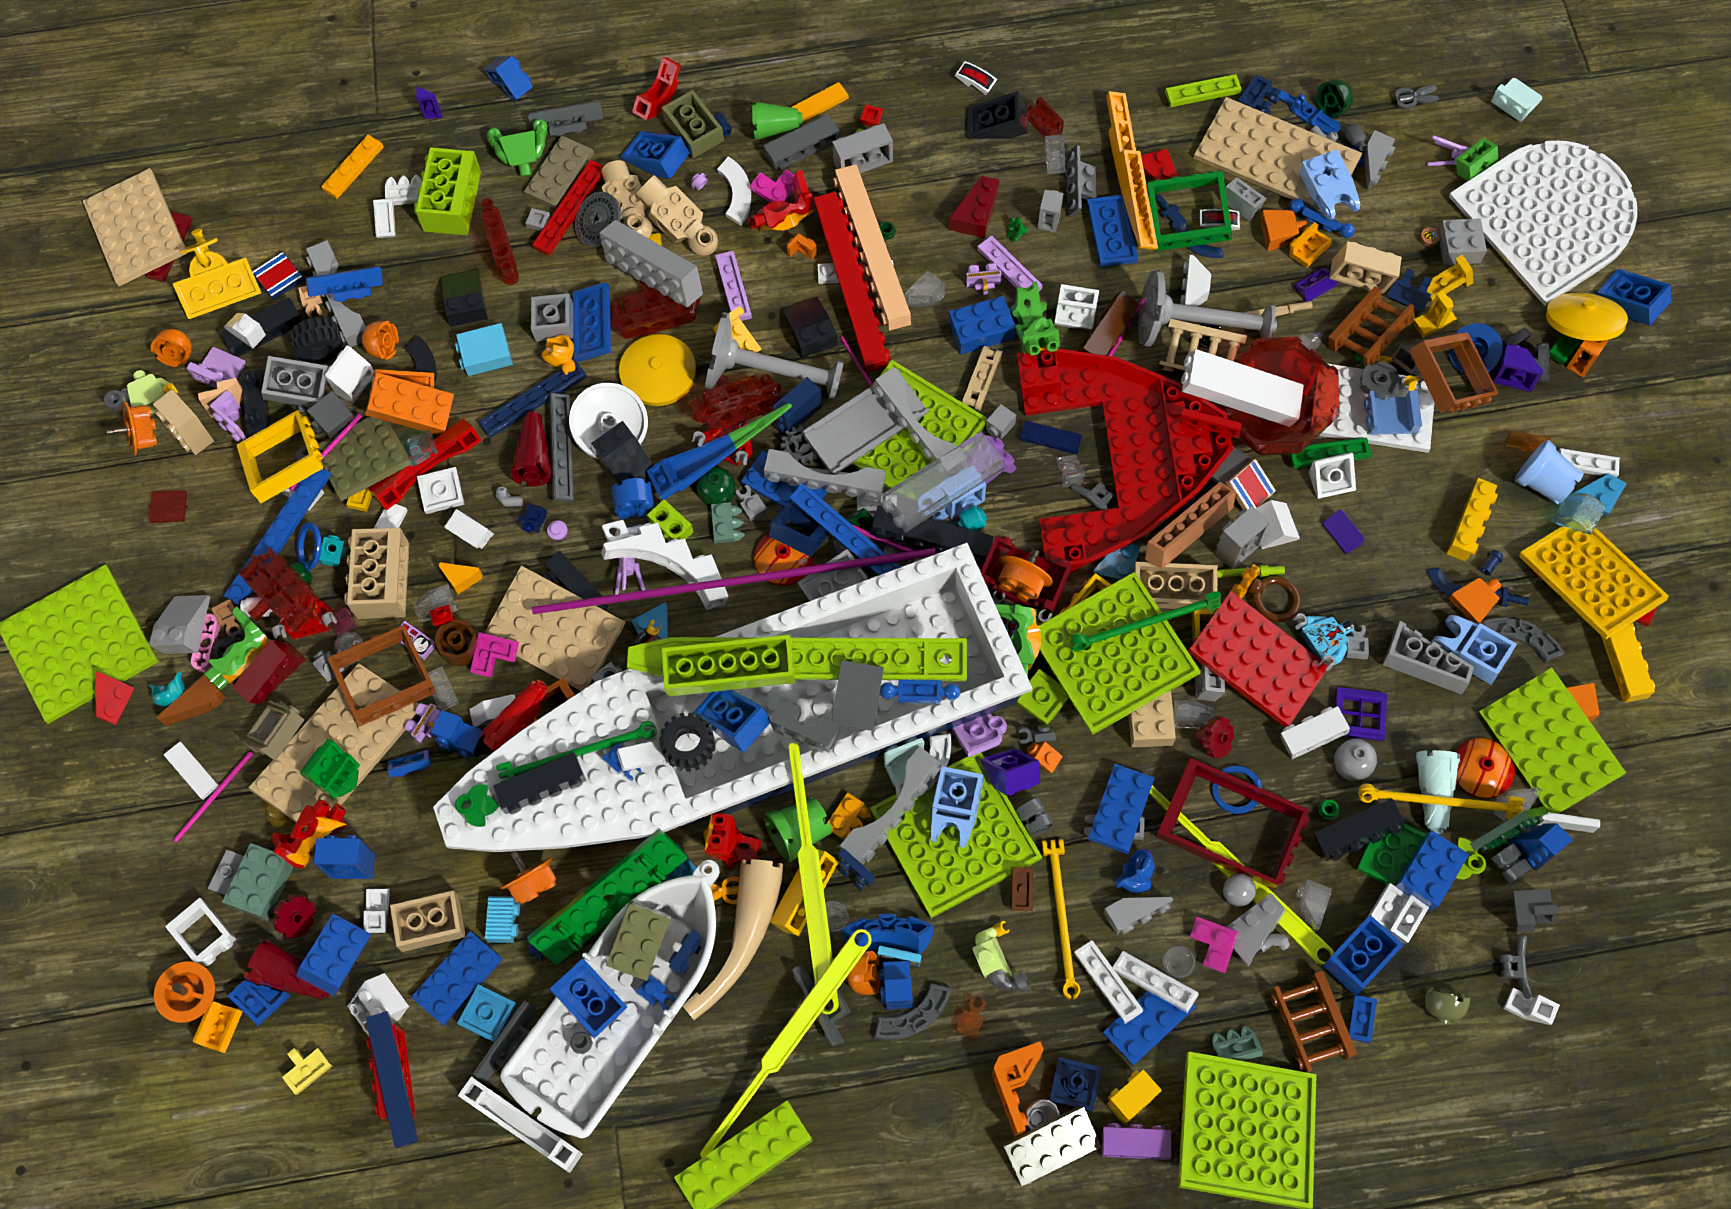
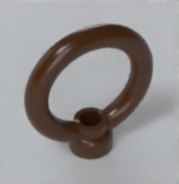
M1272 576L1262 581L1256 578L1248 591L1253 595L1256 610L1270 621L1284 622L1290 620L1299 611L1301 604L1299 591L1292 582L1285 578ZM1273 584L1281 585L1290 592L1293 603L1289 611L1283 614H1275L1264 607L1261 595L1267 586Z

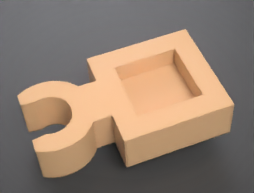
M307 286L300 287L301 302L303 307H306L308 317L312 318L311 312L313 310H317L319 316L322 315V310L318 305L322 303L321 295L309 297Z

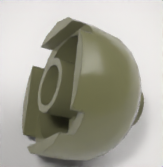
M1427 987L1425 994L1426 1009L1431 1015L1437 1017V1022L1450 1024V1020L1457 1021L1466 1015L1470 1005V996L1464 998L1465 994L1443 988H1440V992L1433 991L1434 987Z

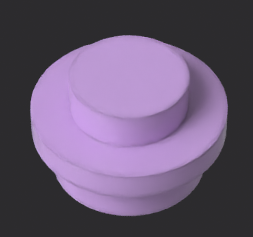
M697 173L691 179V187L697 190L703 188L708 181L704 173Z
M554 521L547 528L549 537L554 540L563 539L568 531L566 524L562 521Z

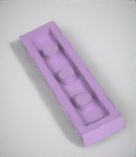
M990 236L978 246L977 250L991 264L995 263L998 270H1001V274L1015 288H1027L1032 285V282L1037 281L1039 291L1042 289V284L993 236Z
M734 251L715 255L730 312L740 306L744 313L739 319L741 321L751 319L752 315Z

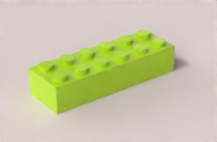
M790 635L662 648L664 689L668 697L796 683Z
M785 1101L674 1178L693 1209H715L810 1144L812 1138L789 1102Z

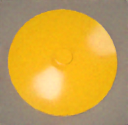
M1589 293L1560 295L1549 302L1546 311V319L1554 329L1567 336L1587 341L1609 340L1621 335L1626 328L1628 320L1625 310L1620 305L1605 297Z
M649 335L635 341L626 349L619 365L622 385L632 390L641 399L643 404L649 406H664L680 400L690 391L696 379L697 369L692 351L684 342L669 335Z

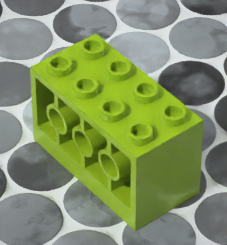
M430 147L429 155L425 157L426 168L422 171V186L418 188L419 199L414 206V212L418 216L419 224H421L424 232L468 236L481 176L474 151Z

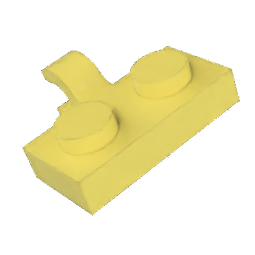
M294 1048L287 1054L296 1066L282 1078L293 1093L298 1095L330 1069L332 1064L318 1048L305 1059L298 1049Z

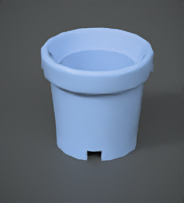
M1545 440L1524 463L1514 481L1523 487L1528 486L1558 505L1573 491L1576 484L1575 480L1579 482L1584 473L1560 454L1550 440Z

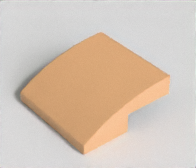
M236 378L217 382V389L198 393L199 401L211 418L214 412L210 405L226 390L233 395L239 406L244 403L243 389Z

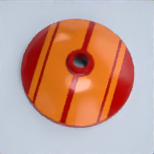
M769 533L758 542L754 551V564L758 573L812 566L814 555L809 557L769 537ZM781 550L787 551L785 554L779 553ZM807 575L767 580V582L779 586H788L799 582Z
M1474 738L1462 743L1455 752L1460 754L1456 784L1465 793L1479 799H1492L1502 795L1511 786L1515 776V766L1502 745L1490 739ZM1484 761L1488 762L1490 767H1486Z

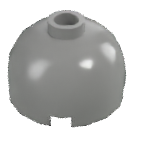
M1362 739L1347 740L1337 748L1334 754L1335 769L1343 778L1349 781L1365 780L1374 772L1377 765V754L1374 748Z

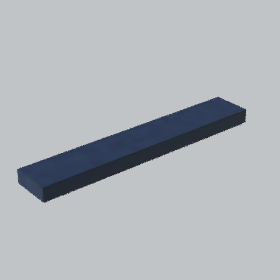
M575 360V371L565 375L562 369L481 419L478 423L487 436L491 438L523 418L528 412L534 411L547 403L550 393L561 394L587 377L586 373Z
M385 1011L366 1017L394 1146L397 1149L419 1142L390 1013Z

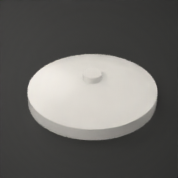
M600 383L587 388L576 398L570 410L569 428L577 446L587 455L598 459L590 449L591 443L621 421L627 425L641 445L647 432L648 416L643 402L632 390L615 383Z

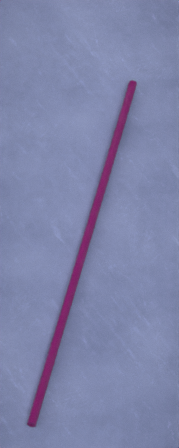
M935 548L533 606L532 614L925 558L935 555L936 552Z

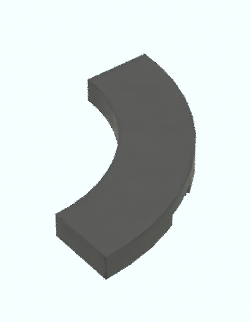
M1507 617L1491 618L1480 622L1507 639L1516 640L1528 645L1540 655L1544 663L1565 654L1561 646L1550 634H1546L1530 622L1521 619H1507Z
M930 984L923 1001L911 1012L897 1017L879 1016L874 1039L900 1040L923 1031L942 1013L952 988Z

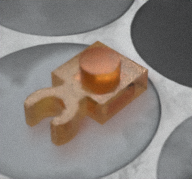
M972 997L969 1001L970 1012L963 1010L956 1032L977 1039L984 1017L979 1016V1013L985 1009L986 1002L983 1001L981 1007L976 1008L973 1005L975 998Z

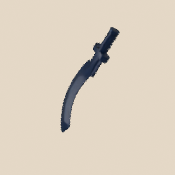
M1157 194L1155 200L1164 209L1161 215L1164 218L1169 217L1173 221L1172 226L1175 233L1189 231L1186 225L1187 220L1178 212L1179 207L1177 205L1171 207L1160 194ZM1206 244L1188 247L1202 256L1224 258L1221 247H1212Z
M1440 568L1428 569V574L1433 583L1448 596L1462 588L1451 582ZM1503 587L1502 590L1498 589L1495 592L1500 598L1498 601L1501 602L1503 607L1508 606L1507 602L1528 606L1529 598L1508 594L1509 588Z

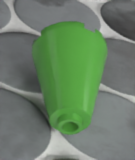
M753 102L752 117L753 125L756 128L754 130L756 140L799 128V125L803 124L802 112H799L796 108Z

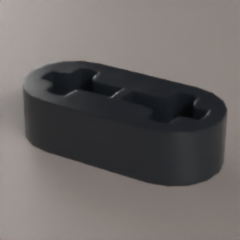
M237 630L216 644L213 649L215 657L222 658L223 655L218 654L220 651L219 647L222 646L224 648L232 645V642L237 640V634L240 636L245 635L244 630Z

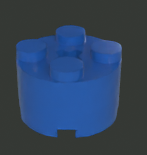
M631 478L623 480L622 485L617 486L616 483L611 488L614 510L619 519H627L633 516L645 518L654 508L651 483L649 481L645 483L644 479Z

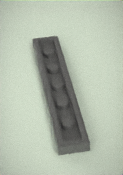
M550 393L552 498L555 502L572 503L574 496L572 444L569 428L570 395Z

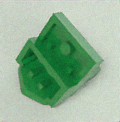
M327 738L324 744L316 749L304 765L300 775L312 782L319 790L336 799L356 789L360 764L350 754L344 752L333 740Z

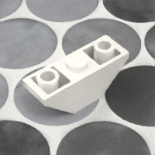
M1190 255L1188 262H1184L1183 273L1186 274V279L1183 278L1182 290H1185V294L1181 295L1180 304L1198 307L1208 298L1211 273L1194 255Z

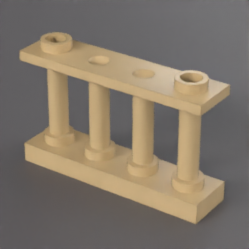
M1170 319L1168 328H1171V332H1173L1166 362L1160 361L1159 366H1163L1162 370L1173 372L1174 369L1185 371V366L1173 364L1180 334H1183V331L1191 333L1190 336L1192 337L1188 355L1197 349L1199 339H1202V336L1210 337L1209 341H1211L1208 353L1215 356L1218 343H1221V340L1229 341L1228 345H1230L1227 360L1233 362L1237 348L1240 347V344H1245L1247 336Z

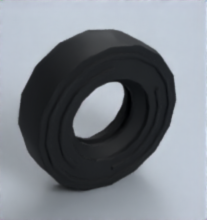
M1526 327L1522 328L1503 340V351L1507 344L1519 345L1531 336L1529 330Z

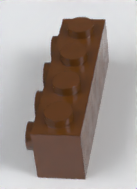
M1123 290L1114 295L1077 351L1109 356L1107 354L1108 351L1117 345V338L1127 330V323L1135 318L1138 313L1136 310L1140 304Z

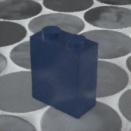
M808 377L773 405V411L787 403L792 405L789 410L774 420L776 429L785 434L786 431L792 432L793 426L797 429L800 424H803L822 407L821 389Z

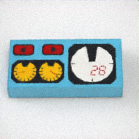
M879 946L878 958L894 962L909 961V965L920 967L921 954Z

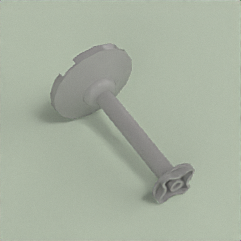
M1151 270L1146 279L1142 296H1146L1144 311H1139L1138 339L1139 343L1143 344V346H1152L1161 326L1167 324L1170 319L1258 330L1262 343H1269L1272 333L1276 331V305H1267L1262 315L1174 304L1171 297L1166 294L1162 270Z
M723 312L712 350L713 359H711L707 372L705 388L712 390L725 369H731L736 363L801 380L808 377L813 383L825 385L829 399H835L843 362L837 361L829 371L740 349L738 342L733 339L730 314Z

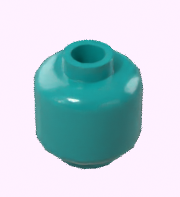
M971 505L959 513L960 520L957 523L962 528L978 532L986 527L988 518L981 506Z

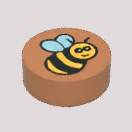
M1432 227L1425 228L1420 235L1421 243L1427 247L1437 245L1440 240L1439 231Z

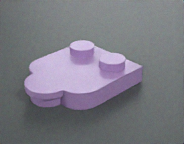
M988 714L951 728L967 756L971 757L998 746L1002 742V734L1005 733L1007 724L1002 717Z

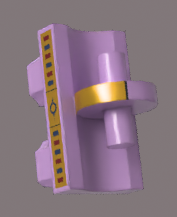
M995 263L986 265V271L979 272V266L977 265L969 266L966 277L967 288L975 287V290H983V295H987L988 289L994 288V285H1001V270H998Z
M420 703L415 711L416 715L422 717L420 721L416 723L410 719L405 725V730L420 744L425 736L431 738L432 728L440 714V711L433 704L428 706Z

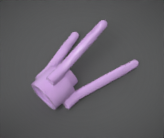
M1432 136V139L1436 140L1434 141L1435 145L1452 150L1451 158H1454V160L1428 162L1427 166L1456 165V158L1470 147Z
M619 558L614 594H619L621 577L622 590H625L626 576L632 575L634 571L641 590H645L639 564L635 563V558Z

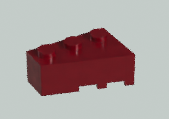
M981 176L949 218V230L985 238L999 193L1000 180Z
M270 639L233 688L249 703L260 704L307 658L292 644Z

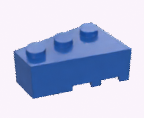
M1543 823L1541 826H1531L1525 828L1526 832L1516 838H1507L1510 845L1515 844L1521 852V857L1526 859L1535 871L1573 840L1558 823Z

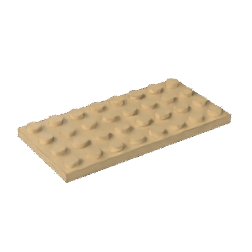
M1226 97L1195 152L1194 159L1291 200L1299 198L1305 206L1322 212L1318 205L1314 204L1299 174L1302 162L1338 149L1350 175H1352L1362 153Z
M359 663L344 679L358 710L400 692ZM339 685L289 741L276 761L273 760L249 787L250 791L295 822H297L305 806L310 805L314 807L318 799L328 802L331 806L329 810L332 809L335 803L342 805L353 791L334 799L300 775V771L316 749L322 746L328 738L333 740L344 752L350 754L360 764L358 768V786L404 733L407 722L410 719L413 721L418 715H416L415 711L419 703L415 702L358 727Z

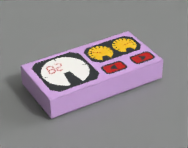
M404 621L401 626L405 625L420 658L425 660L436 647L435 642ZM404 641L400 642V644L407 648Z

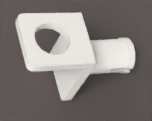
M620 520L604 524L602 529L608 541L612 539L620 540L629 535L637 536L638 529L642 524L626 528L624 521ZM610 528H617L615 536L609 533Z

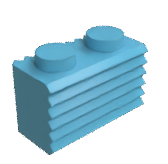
M488 897L485 939L488 942L514 943V937L518 936L519 927L518 924H515L516 916L520 914V903H517L513 897Z

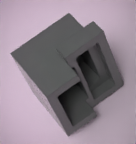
M333 391L307 410L314 420L311 422L314 430L318 434L322 431L329 439L342 432L354 419L347 404L343 399L340 400Z
M1550 889L1513 892L1517 932L1535 931L1534 925L1536 923L1556 922L1558 910L1557 905H1552Z

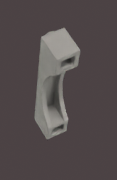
M328 240L306 249L309 254L306 259L310 267H314L316 270L312 272L314 276L336 273L339 264ZM324 294L323 297L327 296L328 301H325L329 311H333L335 314L332 316V319L341 328L339 332L342 341H347L349 347L362 343V335L366 326L361 315L351 311L341 302L334 301L328 294Z
M895 367L875 380L873 389L876 395L884 399L887 409L891 413L894 412L898 417L897 420L900 426L908 430L911 440L915 444H919L923 455L933 462V467L938 474H942L945 478L964 464L966 458L954 443L933 436L916 420L907 401L906 381Z
M769 449L764 467V476L771 482L782 481L792 486L804 483L809 489L821 488L830 493L840 492L850 497L861 496L867 500L874 501L876 499L881 500L886 471L865 467L849 474H822L804 467L788 452Z
M919 746L906 762L904 786L894 805L875 822L853 829L840 846L845 848L862 864L869 862L875 855L874 850L878 845H883L888 839L887 834L892 828L895 829L900 824L901 816L905 811L909 812L913 808L914 800L917 796L923 795L927 790L928 782L939 775L942 764Z

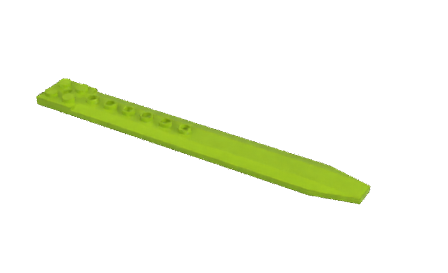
M670 637L628 647L627 668L664 678L662 648L753 639L756 637ZM791 638L795 680H838L842 660L884 667L882 680L967 681V638ZM944 655H948V659H952L948 664H943L939 660L943 659Z

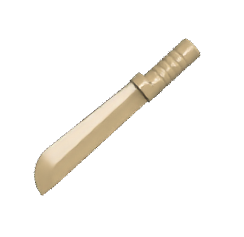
M1312 301L1276 307L1275 316L1312 309ZM1265 309L1248 311L1244 313L1262 315Z

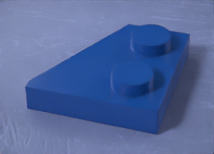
M245 980L227 995L257 1026L261 1025L290 997L285 991L279 992L272 990L270 987L258 986Z

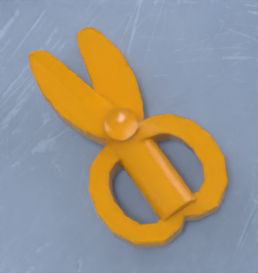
M731 876L726 878L722 883V887L713 884L711 891L714 901L723 897L724 901L728 904H737V899H728L727 895L738 894V886L726 887V885L731 881L739 882V877Z

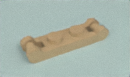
M988 346L983 347L962 403L967 406H973L976 410L981 411L1003 351H994ZM972 394L979 396L978 399L971 398Z

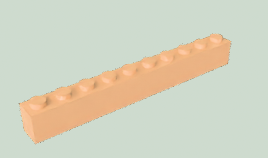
M857 164L836 169V178H833L835 189H839L838 196L839 198L841 197L845 205L843 209L844 214L850 219V231L855 233V246L861 250L859 252L860 260L866 264V267H864L866 277L872 281L870 282L871 291L877 295L875 298L877 308H881L883 312L881 313L882 322L887 324L889 331L911 325V314Z

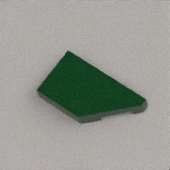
M862 508L844 519L852 525L867 530L872 527L874 518L865 508Z

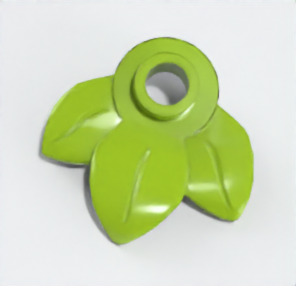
M1459 838L1457 842L1459 848L1469 853L1456 876V879L1460 880L1468 879L1472 874H1480L1486 868L1484 857L1478 854L1477 851H1474L1470 845L1472 842L1465 838ZM1471 861H1475L1478 867H1473Z

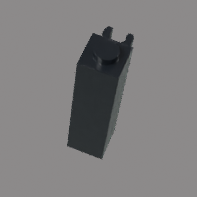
M260 369L241 373L245 419L249 437L271 425L268 400H263L261 394L264 375Z
M561 551L544 563L548 573L542 575L545 579L553 583L557 580L564 589L582 599L602 596ZM608 604L596 605L605 611L609 607Z

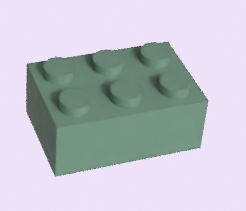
M250 843L222 902L229 908L268 922L294 866L287 863L273 851Z

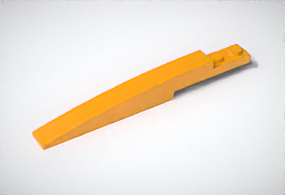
M1109 91L1106 95L1111 128L1108 132L1127 213L1139 248L1156 250L1158 246L1141 153L1136 151L1126 93Z

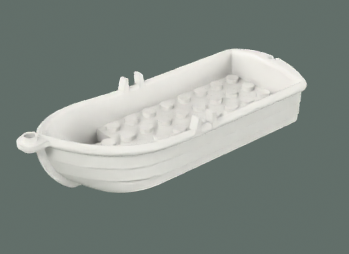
M712 860L703 861L693 875L678 877L657 884L631 900L671 916L670 923L650 972L652 977L667 987L665 994H672L676 998L675 1002L672 1000L665 1002V1006L669 1008L668 1010L664 1011L659 1002L655 1006L651 1005L636 993L645 980L606 966L607 957L628 904L616 914L588 953H583L584 960L627 1005V1009L595 1039L592 1038L593 1044L587 1053L577 1054L572 1050L570 1040L575 1033L586 1031L558 998L555 997L500 1074L501 1081L509 1093L529 1114H532L537 1107H540L542 1111L537 1117L539 1121L555 1130L578 1138H586L593 1132L692 993L708 965L716 931V912L711 886L720 873L717 863ZM706 869H712L710 874L705 873ZM692 930H695L702 936V940L699 943L702 949L698 955L693 952L687 961L690 968L686 974L681 971L677 975L668 967L670 965L668 963L669 959L675 951L678 952L681 948V941L685 934H690Z

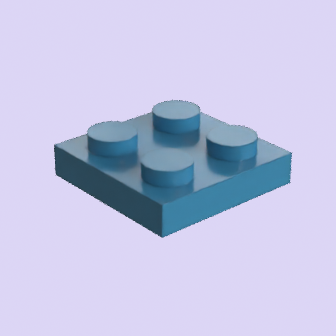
M477 985L457 1024L495 1043L512 1016L517 1003L481 985Z

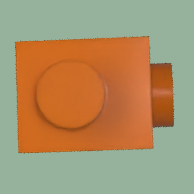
M799 233L787 243V254L790 257L797 250L811 260L817 255L815 242Z
M1034 742L1027 750V755L1039 760V766L1047 773H1053L1063 757L1046 742Z

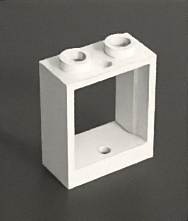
M201 898L165 926L193 962L202 966L212 964L216 959L215 957L221 952L230 949L236 940L235 936L207 902ZM206 914L223 935L197 955L181 934Z

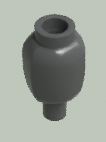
M1355 123L1347 124L1345 136L1349 143L1354 147H1358L1361 151L1367 148L1365 144L1366 136L1362 128Z

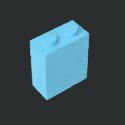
M501 323L457 334L458 342L455 343L457 353H461L462 356L459 359L462 370H466L468 376L513 365L506 335Z

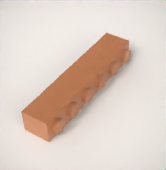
M1222 482L1215 485L1148 541L1145 560L1160 569L1164 568L1233 509L1236 490Z

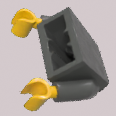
M1401 343L1395 353L1391 354L1390 357L1380 356L1378 362L1396 363L1409 372L1411 375L1405 377L1403 387L1409 386L1408 390L1413 391L1415 390L1416 382L1420 383L1424 380L1409 351L1411 347Z

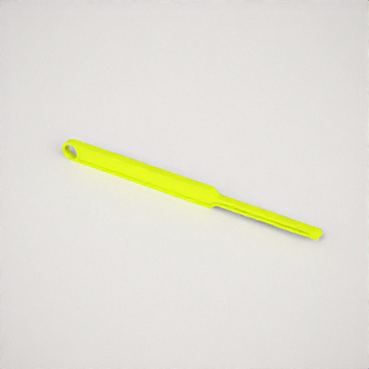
M791 743L789 745V754L802 847L798 852V860L816 984L832 963L833 957L819 853L812 845L799 745ZM837 991L831 998L834 1003L833 1009L829 1011L824 1008L821 1011L822 1013L831 1014L838 1009Z
M1152 785L1149 795L1167 812L1171 802ZM1180 812L1177 822L1205 849L1243 865L1220 842L1210 841ZM1213 863L1228 878L1233 874H1237ZM1254 881L1256 884V894L1252 901L1257 904L1272 893L1285 909V913L1277 925L1319 965H1324L1326 962L1318 958L1317 952L1320 949H1326L1331 957L1334 954L1332 948L1268 887Z
M864 929L854 931L761 1058L762 1068L700 1152L701 1158L714 1150L768 1074L777 1072L871 944L869 932ZM859 932H864L868 936V942L864 946H858L854 941L856 934Z

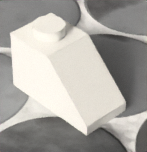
M236 313L224 326L226 330L251 348H254L266 336L260 324L244 313Z

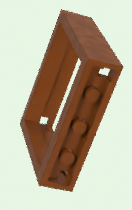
M1468 332L1424 340L1409 350L1440 413L1449 411L1451 414L1459 409L1463 411L1469 407L1475 408L1481 404L1484 406L1491 403V398L1499 394ZM1454 349L1476 395L1456 400L1433 353Z
M405 625L396 629L393 627L389 632L375 635L368 641L356 643L351 648L345 651L336 652L337 654L327 658L358 727L436 693ZM404 641L423 682L358 710L339 668Z

